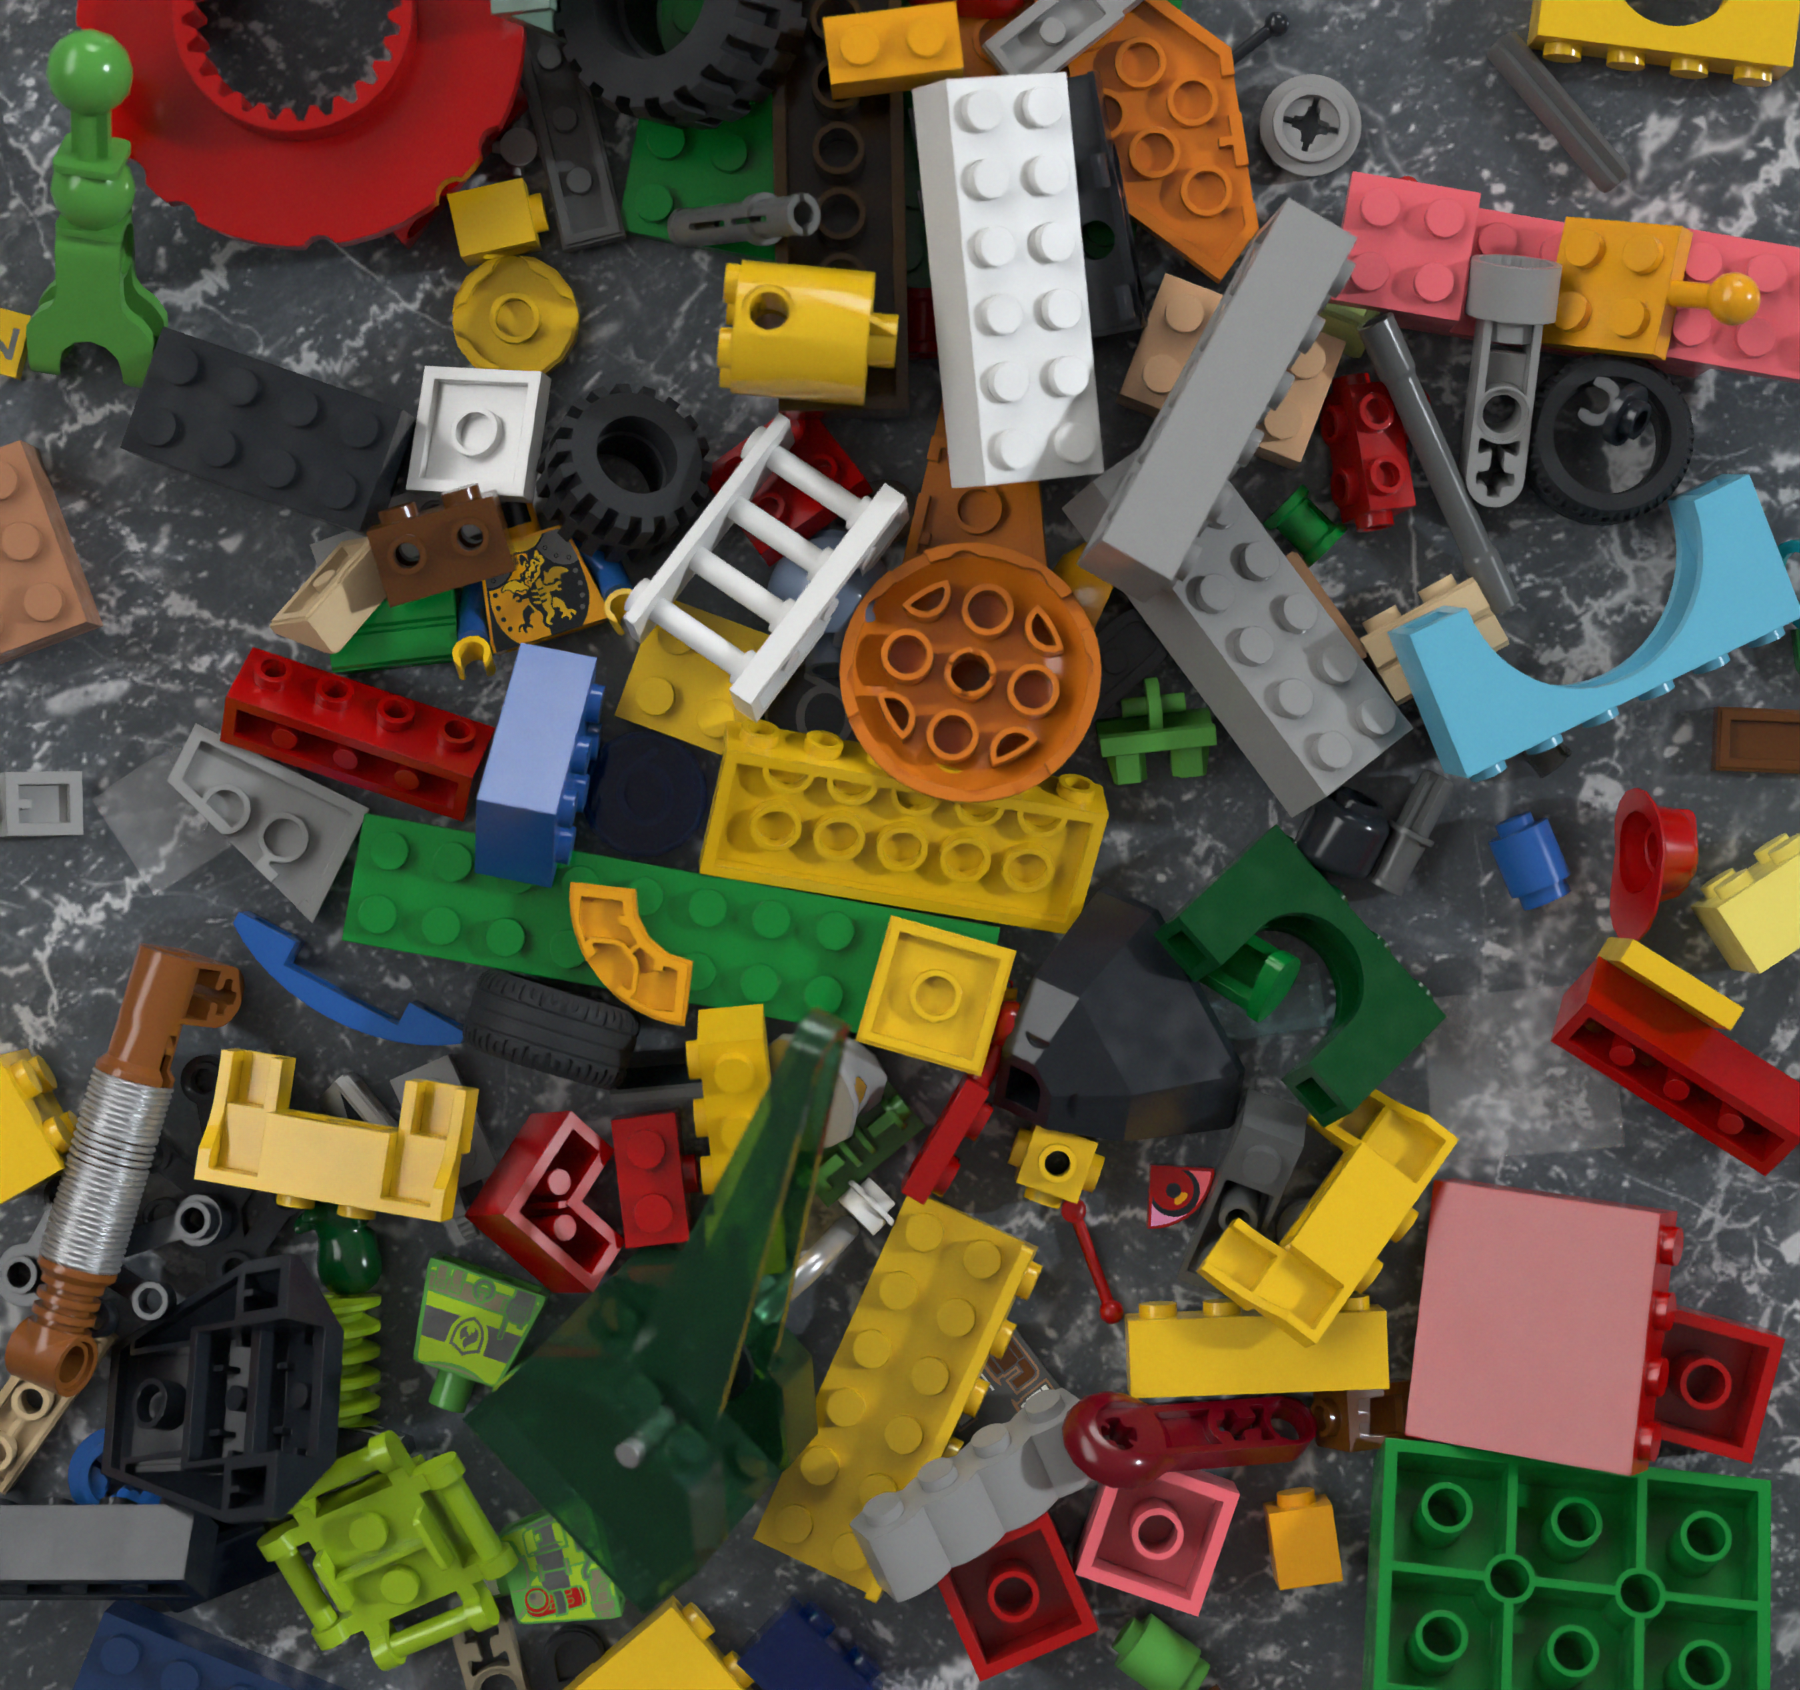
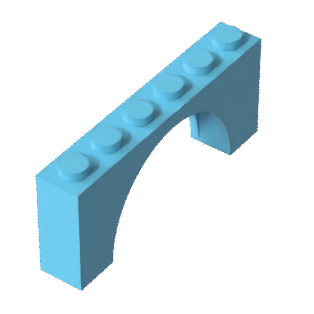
M1720 474L1667 500L1676 537V568L1668 602L1657 625L1645 642L1620 665L1602 675L1589 680L1562 685H1550L1535 680L1512 667L1491 648L1475 626L1467 608L1443 605L1388 631V636L1444 773L1470 778L1471 782H1478L1496 776L1507 768L1506 759L1523 751H1526L1527 755H1533L1552 749L1562 743L1561 733L1579 724H1582L1583 728H1589L1608 722L1619 715L1617 706L1635 697L1639 701H1646L1664 695L1675 687L1673 679L1691 670L1694 674L1713 671L1730 661L1729 652L1745 644H1748L1749 648H1755L1785 635L1783 626L1800 618V605L1750 475Z

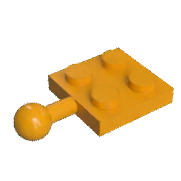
M1566 216L1556 260L1557 263L1562 265L1556 321L1551 324H1543L1541 344L1553 349L1665 360L1677 307L1709 310L1712 317L1718 322L1729 326H1736L1746 323L1756 314L1761 300L1760 291L1753 279L1737 272L1724 274L1718 277L1712 284L1683 281L1693 232L1683 226Z

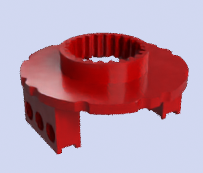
M207 0L77 1L76 25L81 30L94 29L113 36L129 55L133 69L130 92L121 104L111 110L112 137L125 139L131 143V154L127 163L141 165L146 175L145 184L170 206H189L194 210L196 221L200 225L229 238L266 248L298 251L307 250L312 243L321 239L331 240L339 247H346L390 234L409 250L449 203L447 194L458 192L492 152L493 143L501 141L503 135L514 126L516 121L529 108L527 97L520 85L527 39L526 28L492 15L491 0H391L396 8L388 12V19L398 34L387 36L383 41L384 46L392 56L390 61L375 60L371 65L378 78L374 84L360 80L355 83L357 100L352 103L341 96L333 98V110L329 115L325 116L316 105L309 106L305 120L302 121L291 108H283L276 118L263 103L259 102L253 107L238 91L234 92L218 75L217 67L205 54L210 49L209 43L197 30L207 24V17L197 7L196 3H204Z

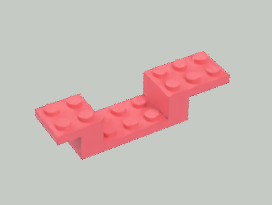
M1353 171L1349 178L1341 228L1357 237L1347 257L1356 265L1337 298L1331 296L1328 303L1383 313L1392 312L1399 328L1474 340L1476 318L1465 314L1471 256L1504 254L1534 257L1556 262L1565 222L1479 208L1481 193ZM1688 229L1693 232L1683 281L1712 284L1718 277L1727 273L1737 272L1745 274L1753 279L1759 288L1761 300L1758 311L1746 323L1729 326L1714 319L1709 310L1677 307L1666 359H1641L1655 365L1656 368L1661 369L1664 373L1696 378L1709 369H1716L1800 384V248ZM1491 341L1492 344L1522 349V344H1506ZM1541 344L1540 352L1574 358L1596 354L1553 349Z

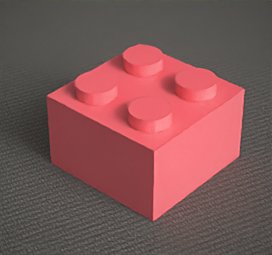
M1118 1445V1448L1123 1450L1124 1446ZM1203 1470L1166 1472L1149 1485L1132 1490L1110 1488L1098 1483L1072 1559L1075 1575L1198 1617L1240 1497L1234 1481Z

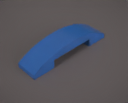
M251 911L238 912L233 924L256 960L286 990L326 1017L351 1029L394 1042L434 1046L455 1045L465 1042L462 1036L464 1024L419 1000L409 1002L401 1019L295 964L294 962L306 940Z

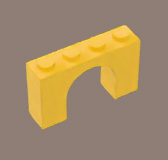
M1533 0L1527 45L1530 49L1543 50V58L1553 62L1576 63L1581 61L1582 56L1606 58V66L1616 70L1640 71L1645 68V64L1669 66V74L1679 78L1703 79L1708 77L1709 72L1732 74L1733 82L1738 85L1767 87L1772 84V80H1779L1793 68L1800 15V0H1722L1719 8L1713 15L1700 22L1685 26H1668L1650 21L1634 11L1625 0Z
M672 1595L608 1649L599 1660L582 1671L563 1690H753L750 1685L756 1681V1678L736 1652L732 1650L725 1656L709 1638L715 1632V1629L693 1602L683 1607L675 1596Z

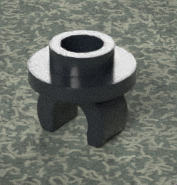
M1596 377L1593 385L1608 392L1610 396L1609 407L1601 414L1580 408L1577 414L1584 423L1603 430L1604 441L1613 446H1620L1628 439L1635 440L1645 430L1651 417L1652 407L1648 404L1647 389L1637 383H1630L1624 388L1621 384L1609 378Z

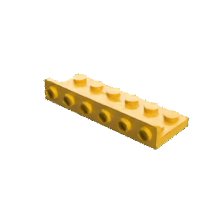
M751 719L744 722L727 721L724 730V752L699 859V874L1066 934L1082 912L1109 813L1103 787L1100 784L1094 783L1089 778L1078 774H1063L1060 777L1050 776L1035 787L1002 800L986 803L949 802L920 794L902 785L881 769L859 742L843 740L838 735L823 730H813L807 734L783 730L764 720H758L757 723ZM936 763L945 772H961L959 769Z
M906 1196L755 1532L754 1540L866 1592L864 1598L875 1604L879 1601L884 1590L879 1587L849 1524L863 1511L865 1504L873 1497L886 1492L903 1490L917 1476L918 1471L926 1463L937 1458L956 1456L961 1451L964 1441L954 1437V1434L963 1414L975 1418L982 1405L990 1382L981 1379L980 1376L989 1356L992 1355L1002 1359L1017 1324L1006 1319L1016 1297L1028 1301L1043 1268L1042 1265L1033 1261L1039 1248L1038 1246L934 1198L928 1197L925 1204L922 1205Z

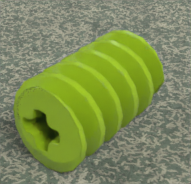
M333 1292L322 1293L344 1330L338 1427L352 1428L377 1425L380 1423L377 1419L363 1414L379 1408L381 1397L363 1388L378 1383L381 1379V1372L377 1368L363 1363L379 1357L381 1346L363 1337L378 1332L381 1329V1320L375 1316L363 1313V1311L379 1306L382 1302V1295L370 1292L355 1295H337Z

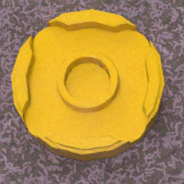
M519 255V257H498L485 261L466 276L454 297L452 310V325L457 346L474 368L542 371L548 376L566 361L577 342L580 315L574 293L556 269L535 257Z

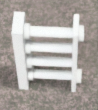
M778 413L768 428L760 426L750 435L741 452V459L743 461L653 579L650 581L644 578L635 586L625 603L624 610L627 613L623 617L630 636L640 644L644 642L654 627L658 625L730 674L729 682L733 685L729 691L735 709L756 723L824 634L832 618L830 616L839 603V600L835 597L857 567L860 568L862 576L873 568L909 520L906 497L886 483H884L873 499L869 496L860 499L789 452V449L795 443L790 420ZM772 472L847 521L845 527L849 531L835 550L830 547L824 550L820 549L750 502ZM734 522L808 572L807 579L810 583L796 601L789 598L784 602L712 553ZM695 573L770 623L768 630L772 634L757 653L753 650L744 653L673 604Z

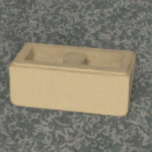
M368 537L340 542L271 620L272 623L269 626L274 633L325 653L334 654L344 647L387 597Z

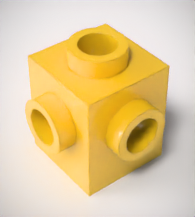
M1032 1123L1030 1130L1019 1128L1007 1164L1017 1167L1014 1175L1015 1181L1026 1186L1023 1197L1042 1205L1059 1209L1063 1199L1077 1204L1082 1190L1093 1193L1105 1157L1095 1154L1098 1146L1095 1137L1047 1130ZM1054 1151L1064 1152L1070 1160L1068 1169L1059 1175L1051 1174L1045 1168L1046 1157Z

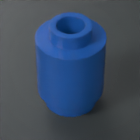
M1527 811L1495 825L1498 836L1488 841L1489 847L1511 898H1518L1524 911L1548 904L1571 892L1566 879L1571 875V872L1548 818L1534 821L1531 811Z

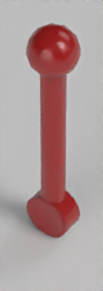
M1081 1199L1078 1200L1077 1204L1065 1200L1061 1207V1214L1066 1221L1072 1223L1102 1303L1099 1308V1316L1107 1324H1116L1123 1318L1124 1308L1120 1302L1113 1299L1084 1221L1086 1205Z

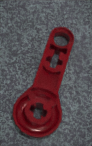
M1101 1391L1084 1396L1066 1413L1062 1425L1064 1447L1073 1463L1090 1479L1110 1488L1129 1490L1149 1485L1166 1472L1291 1462L1297 1460L1305 1452L1317 1431L1316 1418L1311 1410L1301 1401L1292 1397L1275 1396L1152 1406L1128 1394L1113 1391ZM1271 1419H1283L1289 1422L1296 1429L1299 1439L1290 1440L1280 1436L1273 1429ZM1219 1427H1223L1224 1431H1220ZM1104 1435L1109 1436L1110 1440H1105L1103 1438ZM1233 1436H1240L1237 1441L1234 1440ZM1118 1445H1123L1124 1449H1119Z

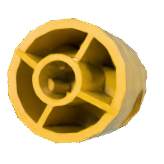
M742 260L741 264L727 263L724 285V303L727 304L726 325H732L733 328H720L717 367L720 368L719 387L730 389L731 394L864 406L868 367L894 369L899 315L873 313L876 272Z

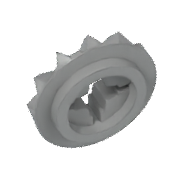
M1306 74L1284 81L1268 96L1259 116L1260 143L1266 149L1275 166L1282 167L1286 171L1293 173L1297 178L1304 176L1324 177L1341 167L1354 153L1361 135V115L1355 99L1340 83L1322 75ZM1313 101L1318 102L1316 108L1318 124L1327 127V131L1335 132L1336 134L1316 135L1312 143L1307 147V151H1302L1301 131L1297 128H1292V124L1285 123L1283 120L1291 122L1292 119L1303 120L1307 111H1310Z

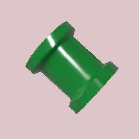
M1302 484L1268 517L1263 525L1269 531L1277 529L1303 555L1302 560L1309 568L1331 548L1348 528L1342 522L1334 524L1308 498L1310 490Z

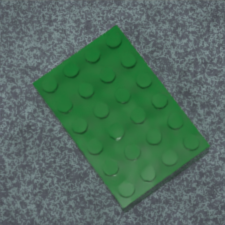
M1385 1437L1380 1449L1373 1458L1362 1690H1770L1771 1480L1648 1467L1646 1471L1633 1476L1459 1445Z

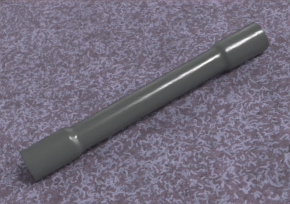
M1387 312L1375 316L1357 327L1359 336L1379 380L1384 383L1462 555V564L1468 579L1473 577L1490 605L1492 613L1499 614L1519 602L1520 598L1498 549L1493 546L1417 377L1415 362L1393 313Z

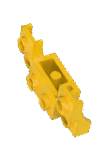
M1377 1089L1352 1113L1324 1128L1311 1113L1307 1115L1306 1123L1344 1153L1278 1245L1238 1217L1229 1224L1196 1270L1199 1275L1244 1310L1249 1311L1254 1308L1304 1348L1317 1344L1354 1290L1361 1294L1375 1280L1383 1267V1262L1377 1259L1378 1255L1389 1239L1397 1243L1412 1227L1419 1215V1212L1412 1208V1206L1459 1141L1455 1135L1429 1115L1405 1106Z

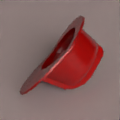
M1633 788L1626 791L1619 801L1615 816V856L1610 888V914L1612 926L1618 938L1640 941L1649 931L1657 914L1659 903L1678 897L1690 885L1697 871L1699 853L1697 823L1693 811L1658 806L1647 791Z

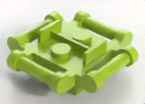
M392 1430L377 1434L369 1439L368 1446L336 1459V1462L288 1513L293 1514L294 1519L270 1529L268 1533L261 1536L257 1541V1546L268 1562L275 1561L314 1625L311 1635L322 1651L332 1649L346 1641L351 1635L363 1631L369 1640L370 1651L376 1665L382 1671H389L403 1665L406 1662V1657L410 1654L470 1629L482 1632L499 1623L500 1615L497 1603L483 1579L492 1581L506 1575L518 1564L519 1559L510 1543L500 1541L462 1477L465 1473V1467L456 1452H447L428 1461H425L422 1454L411 1458L399 1437ZM377 1470L380 1471V1472H378V1473H376V1474H374V1475H371V1476H369V1477H367V1478H364V1479H362V1480H360V1481H357V1482H355V1483H353V1484H351V1485H348V1486H346V1487H344V1488H341V1489H339V1490H337V1491H334V1492H332V1493H330V1494H327V1495H325V1496H323V1497H321V1498H317V1496H319V1495H321V1494H324V1493H326V1492H328V1491H330V1490H333V1489H335V1488H337V1487H340V1486H342V1485H344V1484H347V1483H349V1482H351V1481H354V1480H356V1479H358V1478H360V1477H363V1476H365V1475H367V1474H370V1473H372V1472H374V1471H377ZM310 1542L316 1552L312 1563L313 1568L339 1611L336 1612L297 1546ZM455 1591L463 1602L458 1607L401 1631H397L390 1620Z

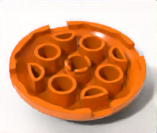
M975 542L953 543L925 550L923 554L904 562L892 571L889 570L866 593L857 606L844 636L839 669L840 689L849 723L857 739L873 761L889 776L902 785L935 799L956 803H986L1009 798L1035 787L1055 773L1072 756L1091 725L1097 707L1101 685V658L1094 628L1091 626L1084 609L1073 595V591L1051 569L1039 561L1007 547ZM875 600L872 611L876 619L873 622H867L866 609ZM976 660L982 663L988 671L989 680L982 688L976 691H962L961 688L955 685L951 677L955 666L960 662ZM936 763L959 769L961 772H945Z

